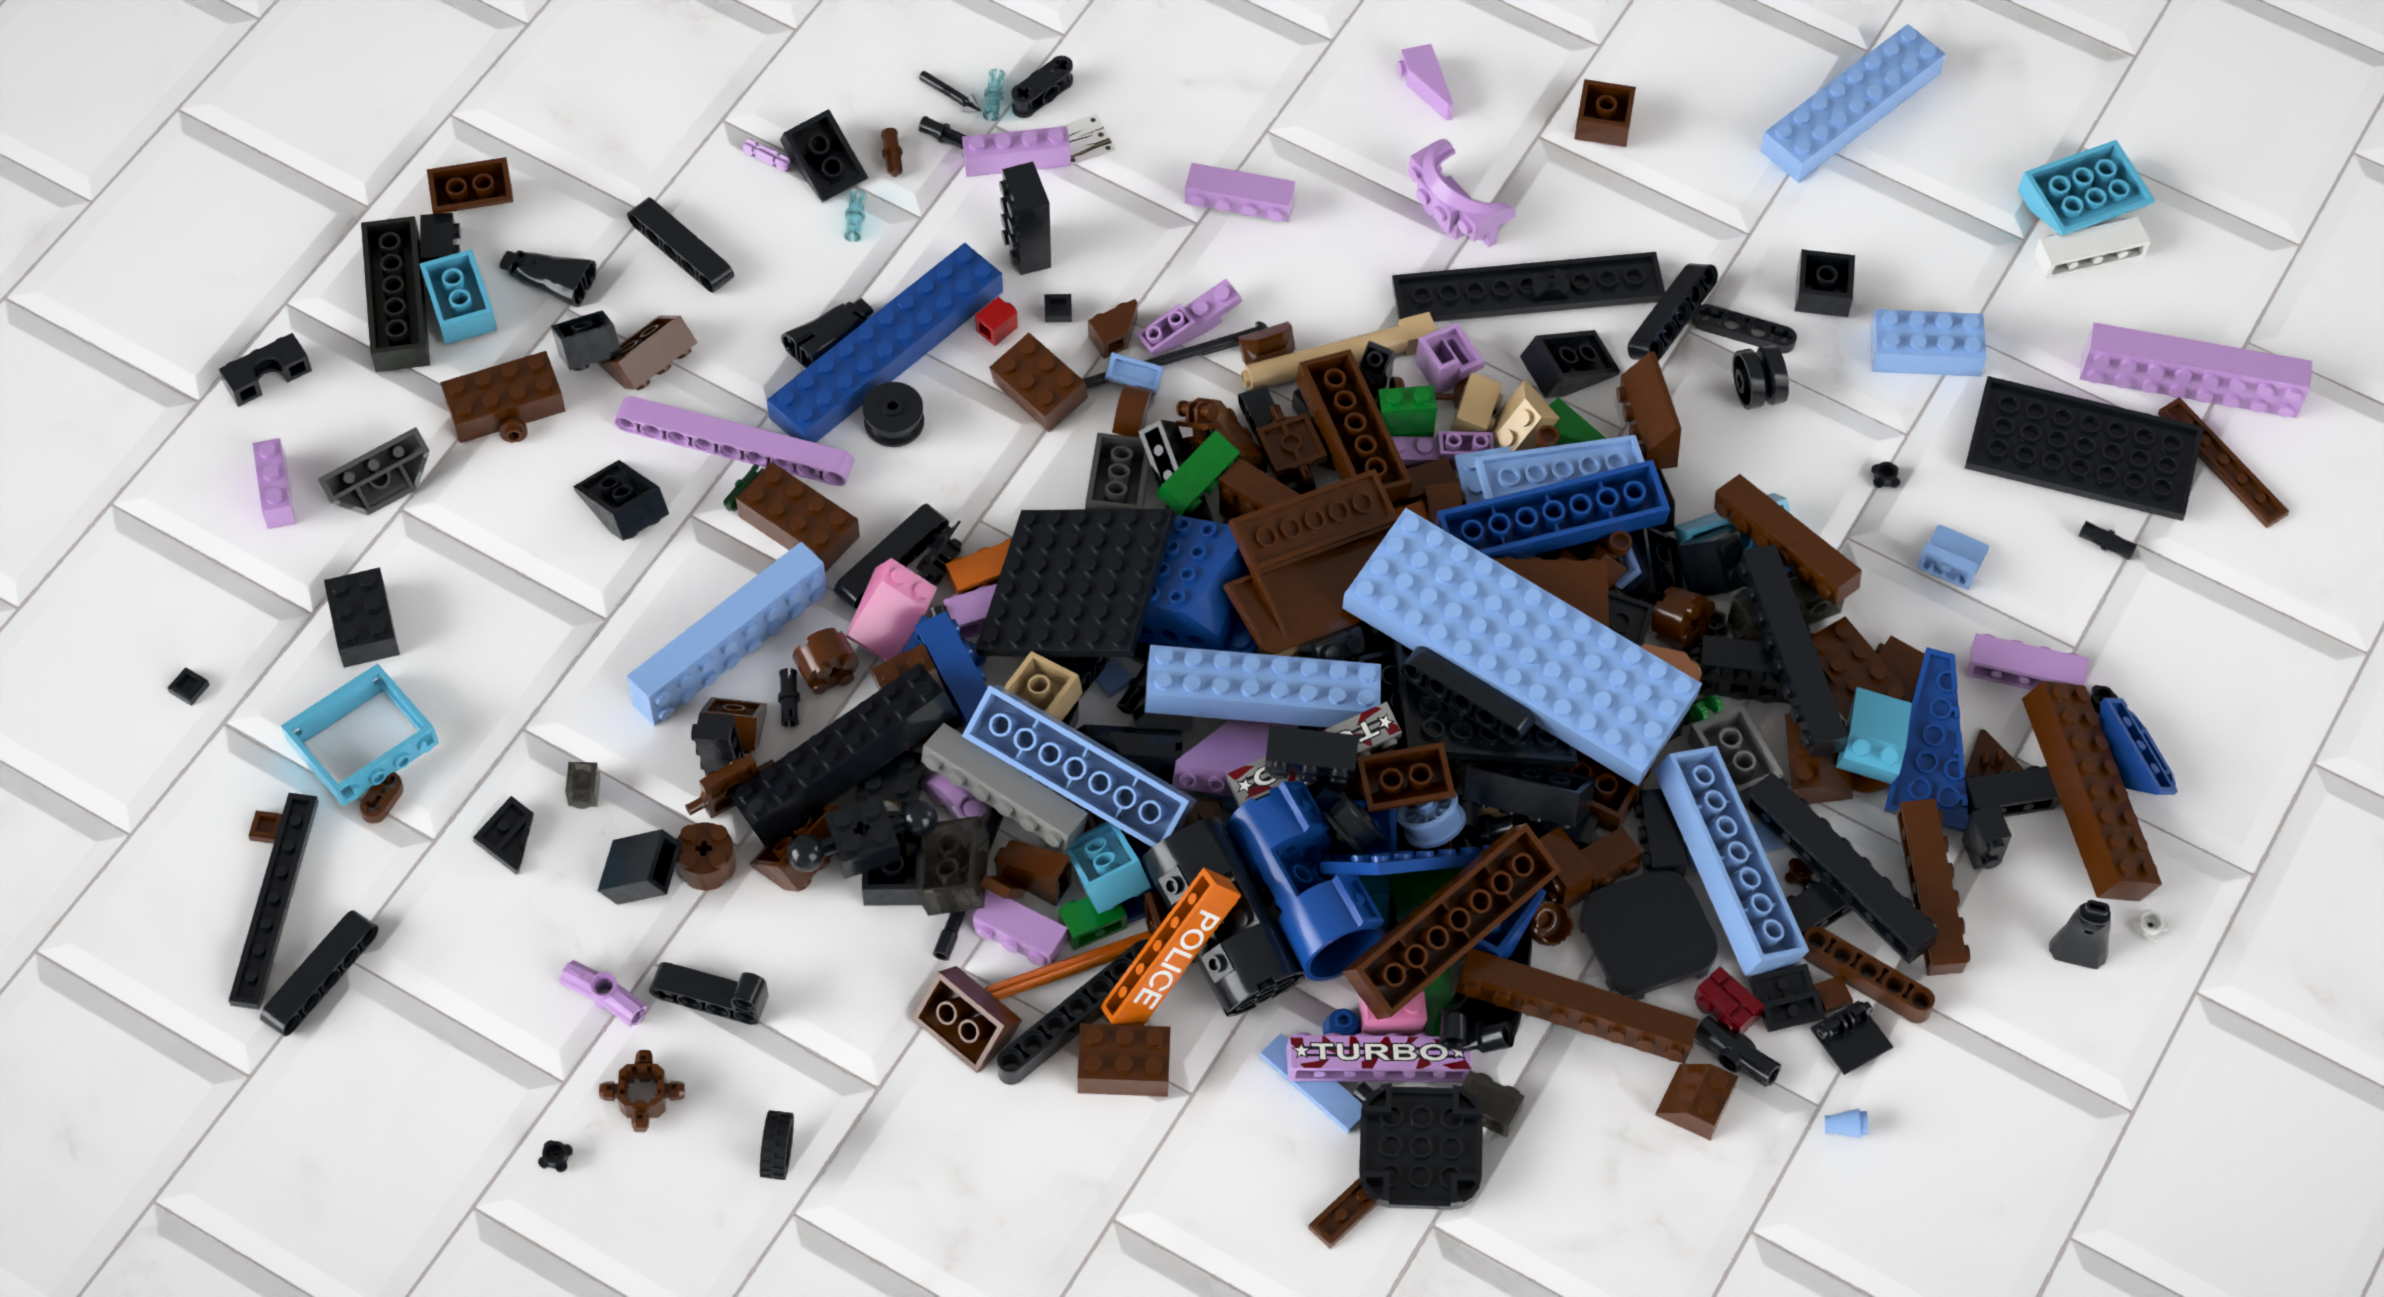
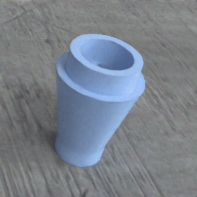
M1860 1108L1833 1115H1825V1133L1861 1138V1135H1869L1867 1111H1860Z

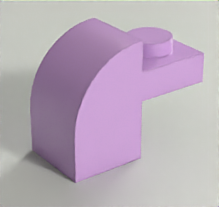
M933 771L920 782L936 805H943L948 808L962 829H967L987 812L983 803L977 800L973 794L960 786H955L949 779L936 771Z

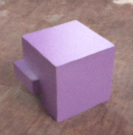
M1458 322L1418 338L1416 365L1429 384L1434 385L1436 393H1443L1456 387L1461 380L1469 377L1471 372L1476 373V371L1484 368L1485 361Z

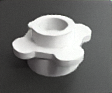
M2146 909L2143 911L2141 918L2134 921L2133 929L2143 933L2148 941L2155 942L2158 940L2159 934L2168 929V922L2159 912Z

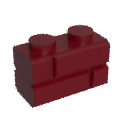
M1721 966L1697 987L1694 996L1696 1006L1704 1014L1710 1013L1719 1023L1734 1034H1744L1749 1027L1760 1019L1765 1007L1762 1002Z

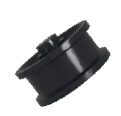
M887 382L874 387L866 395L863 401L864 427L866 433L874 442L886 447H901L910 444L919 437L924 428L923 401L920 394L913 387L901 382Z
M1342 791L1340 793L1341 799L1329 810L1324 808L1321 812L1335 828L1333 834L1343 845L1348 843L1359 855H1368L1367 851L1379 840L1385 842L1387 837L1374 823L1375 820L1370 814Z

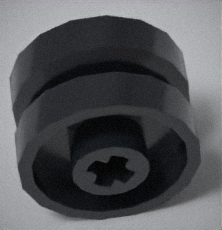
M1777 345L1760 346L1756 353L1750 348L1734 353L1732 360L1733 379L1737 395L1745 409L1761 408L1765 401L1770 405L1787 401L1789 395L1788 373L1784 358Z

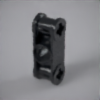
M1056 56L1039 70L1034 71L1024 81L1014 86L1011 91V96L1014 100L1012 104L1013 114L1019 118H1028L1044 105L1052 102L1063 91L1070 88L1073 84V75L1071 74L1073 69L1072 60L1067 56Z

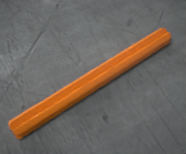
M1145 931L987 985L985 989L995 998L1001 1000L1112 962L1136 942L1143 939L1150 940L1152 935L1149 931Z

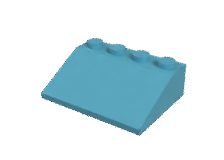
M2117 140L2025 171L2018 187V192L2030 211L2061 236L2155 203L2151 192Z

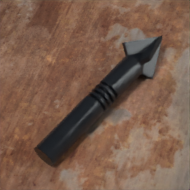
M926 71L920 73L919 79L962 105L963 112L981 111L973 94L967 97Z

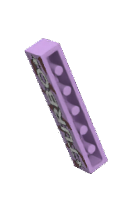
M1302 1032L1290 1035L1286 1047L1288 1081L1467 1082L1472 1070L1470 1051L1460 1052L1444 1048L1439 1044L1440 1036H1430L1424 1033L1414 1036H1400L1396 1033L1384 1036H1371L1367 1033L1341 1036L1338 1033L1311 1035Z

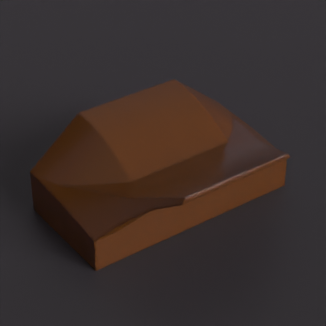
M1289 322L1238 337L1242 361L1246 365L1293 353L1295 350L1292 325Z

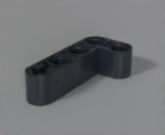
M661 962L649 988L650 994L657 999L749 1025L759 1023L769 997L766 981L754 973H742L737 982L668 962Z

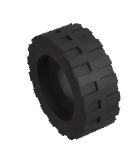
M768 1110L760 1153L759 1173L761 1178L786 1180L793 1142L794 1113Z

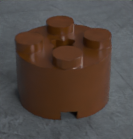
M1676 586L1669 587L1663 592V594H1667L1664 600H1658L1654 607L1651 619L1652 631L1657 633L1655 638L1659 641L1686 650L1694 649L1697 645L1701 644L1703 635L1710 636L1708 626L1715 610V603L1704 595Z
M835 628L819 630L806 638L808 643L802 648L800 644L795 648L792 659L808 687L815 695L822 694L837 685L846 686L854 680L853 673L859 665V659L841 630L840 632H837Z
M709 822L686 825L681 829L677 840L682 843L676 862L680 877L689 886L697 890L708 891L722 886L724 881L733 876L736 869L733 841L727 829L723 825Z

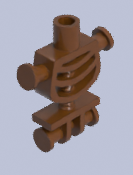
M1181 400L1177 403L1176 412L1178 416L1186 417L1184 420L1176 421L1178 426L1193 429V436L1183 438L1189 456H1191L1209 437L1203 435V429L1220 428L1219 422H1210V420L1213 421L1218 418L1219 408L1216 404L1208 405L1205 402L1190 401L1188 403L1185 400Z

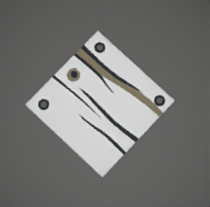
M1097 114L1061 125L1068 128L1071 165L1116 150Z

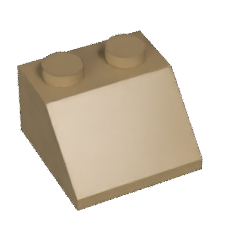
M1524 380L1495 415L1496 420L1492 428L1493 439L1500 448L1509 446L1510 452L1535 449L1538 446L1536 443L1538 429L1544 425L1554 426L1560 418L1531 384Z

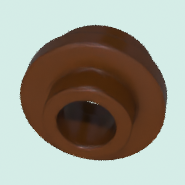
M509 417L500 426L501 438L510 443L520 442L528 434L526 424L518 417Z

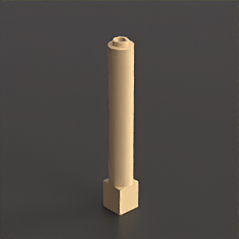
M1430 312L1399 319L1397 326L1247 364L1244 366V371L1241 372L1242 383L1244 387H1249L1251 390L1265 385L1267 388L1294 381L1297 377L1299 362L1351 349L1358 364L1361 362L1369 340L1394 350V354L1405 352L1406 356L1417 354L1418 338L1436 331L1437 328Z

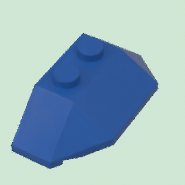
M2104 698L2100 705L2099 721L2105 738L2109 743L2115 764L2119 769L2125 789L2154 795H2175L2178 790L2174 774L2146 727L2135 713L2127 708L2128 705L2123 698Z

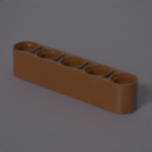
M1813 926L1805 932L1803 938L1809 952L1803 957L1804 960L1833 977L1841 975L1845 984L1913 1023H1922L1929 1018L1935 1002V996L1930 989L1822 927ZM1810 942L1818 943L1821 947H1814ZM1836 957L1844 958L1847 962H1840ZM1862 972L1870 973L1873 977H1866ZM1888 987L1896 988L1899 992H1892ZM1914 1002L1922 1003L1925 1007H1917Z

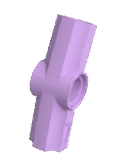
M574 960L567 963L562 971L559 980L561 985L593 1000L597 1007L607 1009L629 1027L637 1025L643 1019L647 1011V1005L619 985L612 974L607 972L599 973ZM604 988L611 989L608 993H599Z

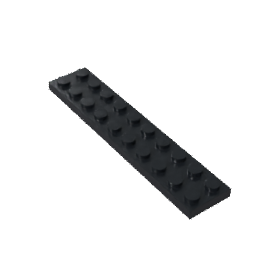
M1656 252L1392 275V287L1398 321L1399 319L1430 312L1433 321L1437 322L1658 302L1665 293ZM1556 269L1566 273V278L1569 282L1568 295L1553 291L1545 292L1539 297H1535L1532 293V277L1535 273H1540L1545 280H1549V278L1554 279Z

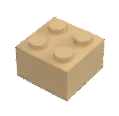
M1032 651L1003 687L1060 721H1063L1083 694L1078 674Z

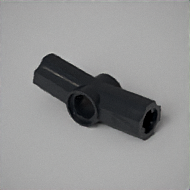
M1710 1015L1705 1017L1698 1025L1695 1039L1714 1052L1724 1068L1733 1073L1741 1071L1764 1087L1771 1086L1775 1082L1781 1071V1064L1757 1050L1755 1044L1742 1033L1734 1034Z

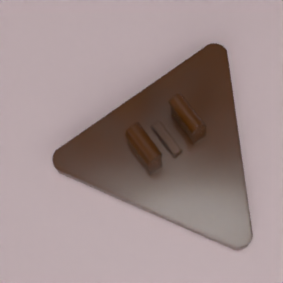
M1982 729L1978 734L1965 770V781L1966 778L1976 774L1986 776L1997 774L2003 770H2011L2012 772L2024 770L1986 730Z

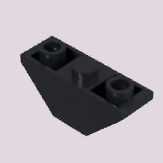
M1369 340L1359 364V369L1377 405L1379 389H1387L1392 376L1395 351Z

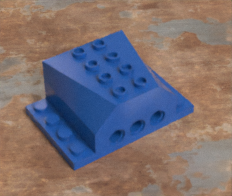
M1176 515L1140 633L1139 642L1159 646L1257 654L1259 647L1223 588L1228 582L1250 575V571L1228 524Z

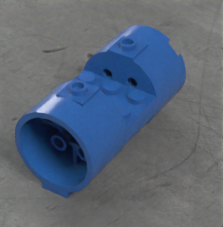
M1283 781L1278 787L1269 789L1270 795L1256 802L1252 797L1242 804L1228 820L1226 829L1248 868V874L1256 887H1269L1275 898L1276 905L1282 910L1278 919V926L1305 976L1313 981L1335 979L1343 976L1342 971L1385 935L1381 926L1384 920L1357 874H1320L1321 861H1335L1329 851L1331 838L1327 831L1330 829V826L1304 782Z

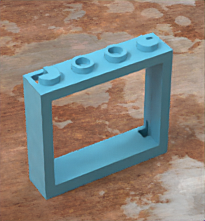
M378 663L281 725L289 745L342 807L359 798L371 786L381 784L386 779V776L392 772L405 768L410 762L422 754L431 751L434 746L439 744L433 725ZM384 692L418 732L340 783H337L303 743L379 693Z

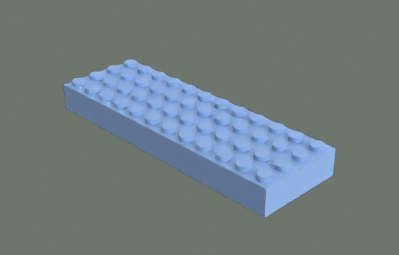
M1407 508L1401 513L1344 593L1342 606L1344 610L1412 651L1416 647L1423 646L1437 653L1530 710L1535 717V725L1639 786L1696 700L1702 685L1701 682Z

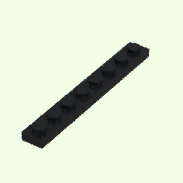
M288 793L228 1000L230 1006L260 1010L319 804L317 796Z

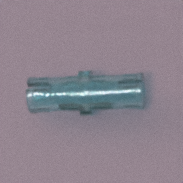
M996 68L989 71L988 88L984 91L986 101L983 118L989 120V115L992 112L991 121L999 119L1000 105L1005 95L1003 85L1006 74L1000 69L999 76L996 78Z
M857 189L850 191L849 208L845 211L847 222L844 238L850 242L852 233H854V242L861 239L862 223L866 218L864 207L867 197L866 192L863 190L859 191L858 199L856 197Z

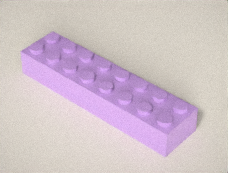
M2093 322L2082 354L2079 380L2113 385L2118 388L2141 390L2146 393L2169 395L2174 398L2180 397L2197 400L2202 403L2225 405L2230 408L2236 407L2259 413L2264 412L2282 417L2297 418L2310 389L2312 361Z

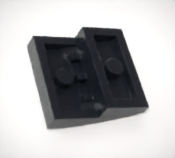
M1807 963L1749 977L1753 995L1765 1005L1761 1018L1768 1033L1826 1019L1819 991L1814 989Z

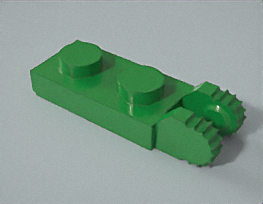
M1711 695L1695 700L1684 716V726L1707 719L1710 715L1709 709L1714 714L1722 711L1724 706L1721 698L1717 695Z

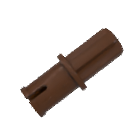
M886 128L881 132L884 147L882 156L886 160L887 173L892 177H897V175L903 172L901 162L903 151L899 146L898 131L895 128Z

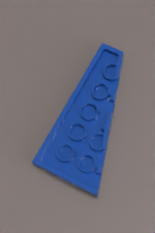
M1926 647L1912 700L1907 743L1900 774L1890 784L1884 811L1896 814L1901 802L1936 799L1937 809H1941L1943 812L1942 827L1965 832L1968 824V801L1965 786V766L1962 732L1960 729L1955 654Z
M1482 845L1481 851H1478V847H1460V852H1456V849H1438V854H1434V851H1417L1416 855H1414V850L1396 851L1393 854L1394 857H1392L1391 852L1374 853L1371 858H1369V855H1351L1350 860L1321 861L1320 874L1385 875L1465 867L1490 845Z

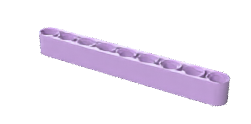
M634 396L624 397L614 419L615 425L625 432L753 465L756 464L764 468L773 462L792 475L834 486L845 485L855 460L850 453L841 449Z

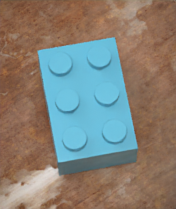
M472 249L419 264L445 345L497 330L494 312Z

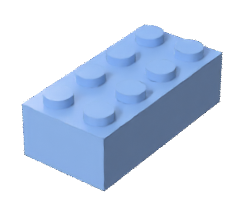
M1875 309L1870 326L1872 372L1981 377L1987 358L1983 314Z

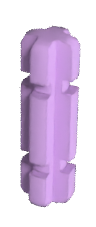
M751 138L747 139L743 144L744 153L750 156L756 155L755 158L771 166L777 165L776 168L782 171H787L792 164L791 157L783 153L779 155L780 152L763 144L758 145V142Z

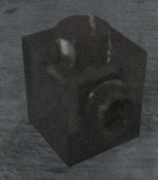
M568 762L565 788L568 806H574L578 809L598 807L601 776L597 762Z

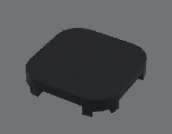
M1665 869L1654 870L1600 888L1589 894L1582 904L1579 919L1580 931L1585 933L1606 977L1605 984L1611 992L1615 990L1622 995L1633 997L1635 1000L1644 999L1646 993L1695 976L1698 980L1703 978L1715 963L1718 950L1716 935L1691 885L1683 876L1675 871Z
M1392 1083L1381 1084L1378 1089L1371 1092L1363 1100L1360 1125L1359 1179L1361 1189L1366 1197L1376 1205L1387 1208L1452 1210L1463 1208L1473 1202L1480 1191L1482 1182L1483 1111L1481 1104H1479L1475 1096L1466 1091L1465 1087L1453 1085V1088L1397 1087L1392 1086Z

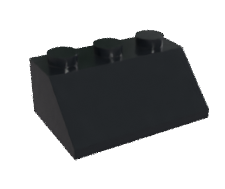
M1654 527L1628 532L1632 539L1631 546L1642 574L1624 587L1625 595L1656 605L1658 600L1663 601L1667 594H1663V592L1667 588L1676 586L1685 589L1682 569L1675 547L1677 544L1676 539Z

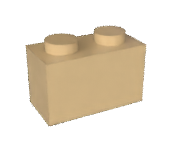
M1471 372L1465 384L1450 430L1458 432H1491L1496 420L1495 417H1492L1493 410L1499 409L1504 396L1499 394L1502 383Z

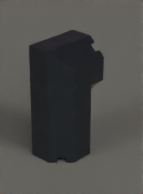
M1084 724L1076 729L1172 785L1176 760L1182 756L1183 731L1136 729L1134 727Z

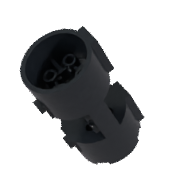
M1219 817L1206 818L1188 825L1166 837L1144 854L1141 861L1169 912L1203 867L1229 878L1240 892L1241 897L1198 953L1200 957L1198 965L1227 1017L1237 1016L1256 1008L1257 1004L1289 991L1305 979L1302 968L1281 932L1277 921L1273 920L1248 875V868Z

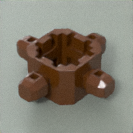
M639 1050L636 1053L634 1064H626L619 1070L618 1083L607 1081L599 1085L600 1099L604 1101H614L617 1099L620 1111L627 1118H631L634 1132H646L649 1128L650 1118H658L666 1111V1098H670V1101L681 1100L685 1098L686 1091L685 1083L681 1081H670V1083H667L665 1071L658 1064H653V1055L650 1050ZM635 1079H639L640 1082H650V1079H654V1082L657 1083V1094H655V1098H650V1103H645V1100H635V1103H631L630 1099H627L629 1085L634 1084Z

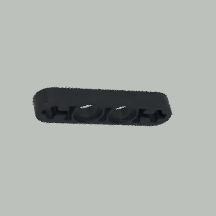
M1711 304L1700 305L1694 313V326L1704 332L1757 347L1775 344L1783 354L1791 352L1796 344L1797 334L1788 326ZM1704 315L1709 316L1708 320L1702 319ZM1718 318L1721 319V320H1720V325H1719V324H1716ZM1727 321H1734L1739 327L1737 329H1730L1725 326V323ZM1754 328L1762 329L1765 335L1755 336L1751 333V330ZM1770 333H1773L1772 339H1769ZM1782 337L1787 338L1786 342H1781Z

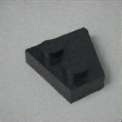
M510 796L473 836V842L517 875L522 864L534 813Z

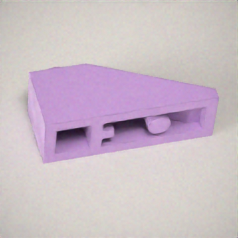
M1432 44L1401 49V59L1397 61L1399 75L1404 76L1407 86L1446 121L1452 120L1453 101Z

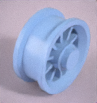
M1457 794L1456 798L1396 808V819L1404 827V836L1407 842L1416 848L1427 849L1443 845L1455 838L1462 831L1466 823V814L1458 804Z

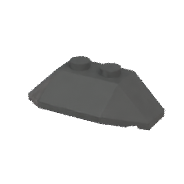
M415 427L321 476L317 480L331 504L368 516L418 489L430 450L419 430Z

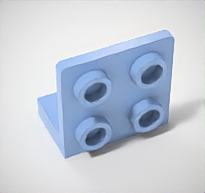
M1939 524L1929 543L1926 542L1921 552L1917 569L1969 590L1989 550V545Z

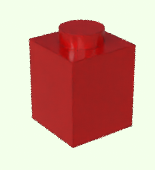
M997 297L975 315L976 332L996 346L1018 328L1016 308L1011 303H1006L1000 297Z

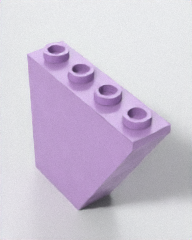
M1229 720L1176 760L1172 786L1234 797L1226 781L1227 773L1266 756L1269 726L1298 729V725Z

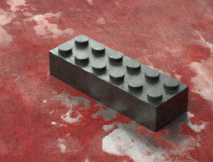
M411 216L361 222L370 354L375 372L430 366L424 281L419 265L421 263L420 234L416 218Z

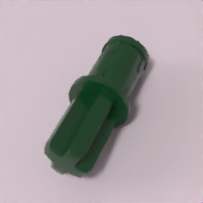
M754 464L742 480L739 479L735 482V488L723 501V505L728 511L735 512L738 510L736 498L764 470L761 468L757 473L759 465Z

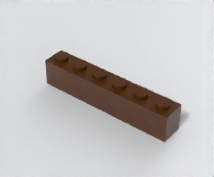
M1738 474L1716 490L1714 509L1718 515L1730 521L1739 532L1746 534L1759 547L1776 544L1783 565L1794 572L1802 582L1813 587L1822 598L1828 599L1836 606L1860 588L1862 570L1741 474Z
M1936 799L1901 802L1897 809L1896 817L1913 903L1923 916L1933 920L1939 930L1935 944L1923 953L1927 976L1962 973L1967 963L1970 962V949L1968 945H1964L1965 923L1963 917L1958 915L1959 893L1953 889L1954 868L1951 862L1948 863L1946 854L1949 851L1948 838L1946 835L1943 836L1941 826H1943V812L1941 809H1937Z

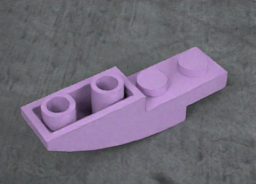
M1224 279L1184 308L1181 304L1177 305L1136 335L1151 355L1162 353L1181 346L1222 323L1221 316L1243 301L1230 282Z
M1438 431L1437 437L1391 436L1404 465L1408 466V468L1447 457L1452 469H1455V455L1494 449L1493 432Z

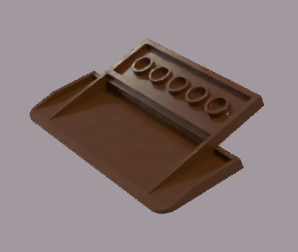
M1376 469L1235 517L1228 522V526L1250 571V575L1228 582L1223 588L1257 646L1263 652L1277 654L1335 631L1364 622L1342 608L1344 593L1398 519Z

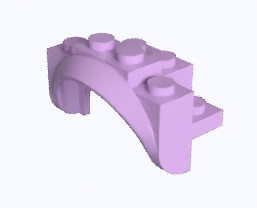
M1439 139L1411 155L1408 173L1410 178L1417 182L1416 196L1420 203L1423 204L1425 212L1439 222L1442 230L1445 233H1449L1455 240L1467 234L1473 241L1482 240L1488 248L1496 244L1499 226L1516 217V212L1507 203H1488L1472 199L1450 175L1445 177L1441 173L1442 167L1440 165L1446 159L1456 154L1452 144L1447 139Z

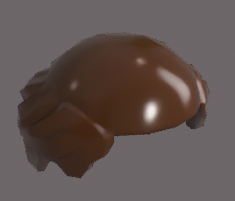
M1557 902L1540 903L1528 925L1531 938L1539 944L1553 947L1561 944V941H1565L1571 935L1574 927L1569 909Z

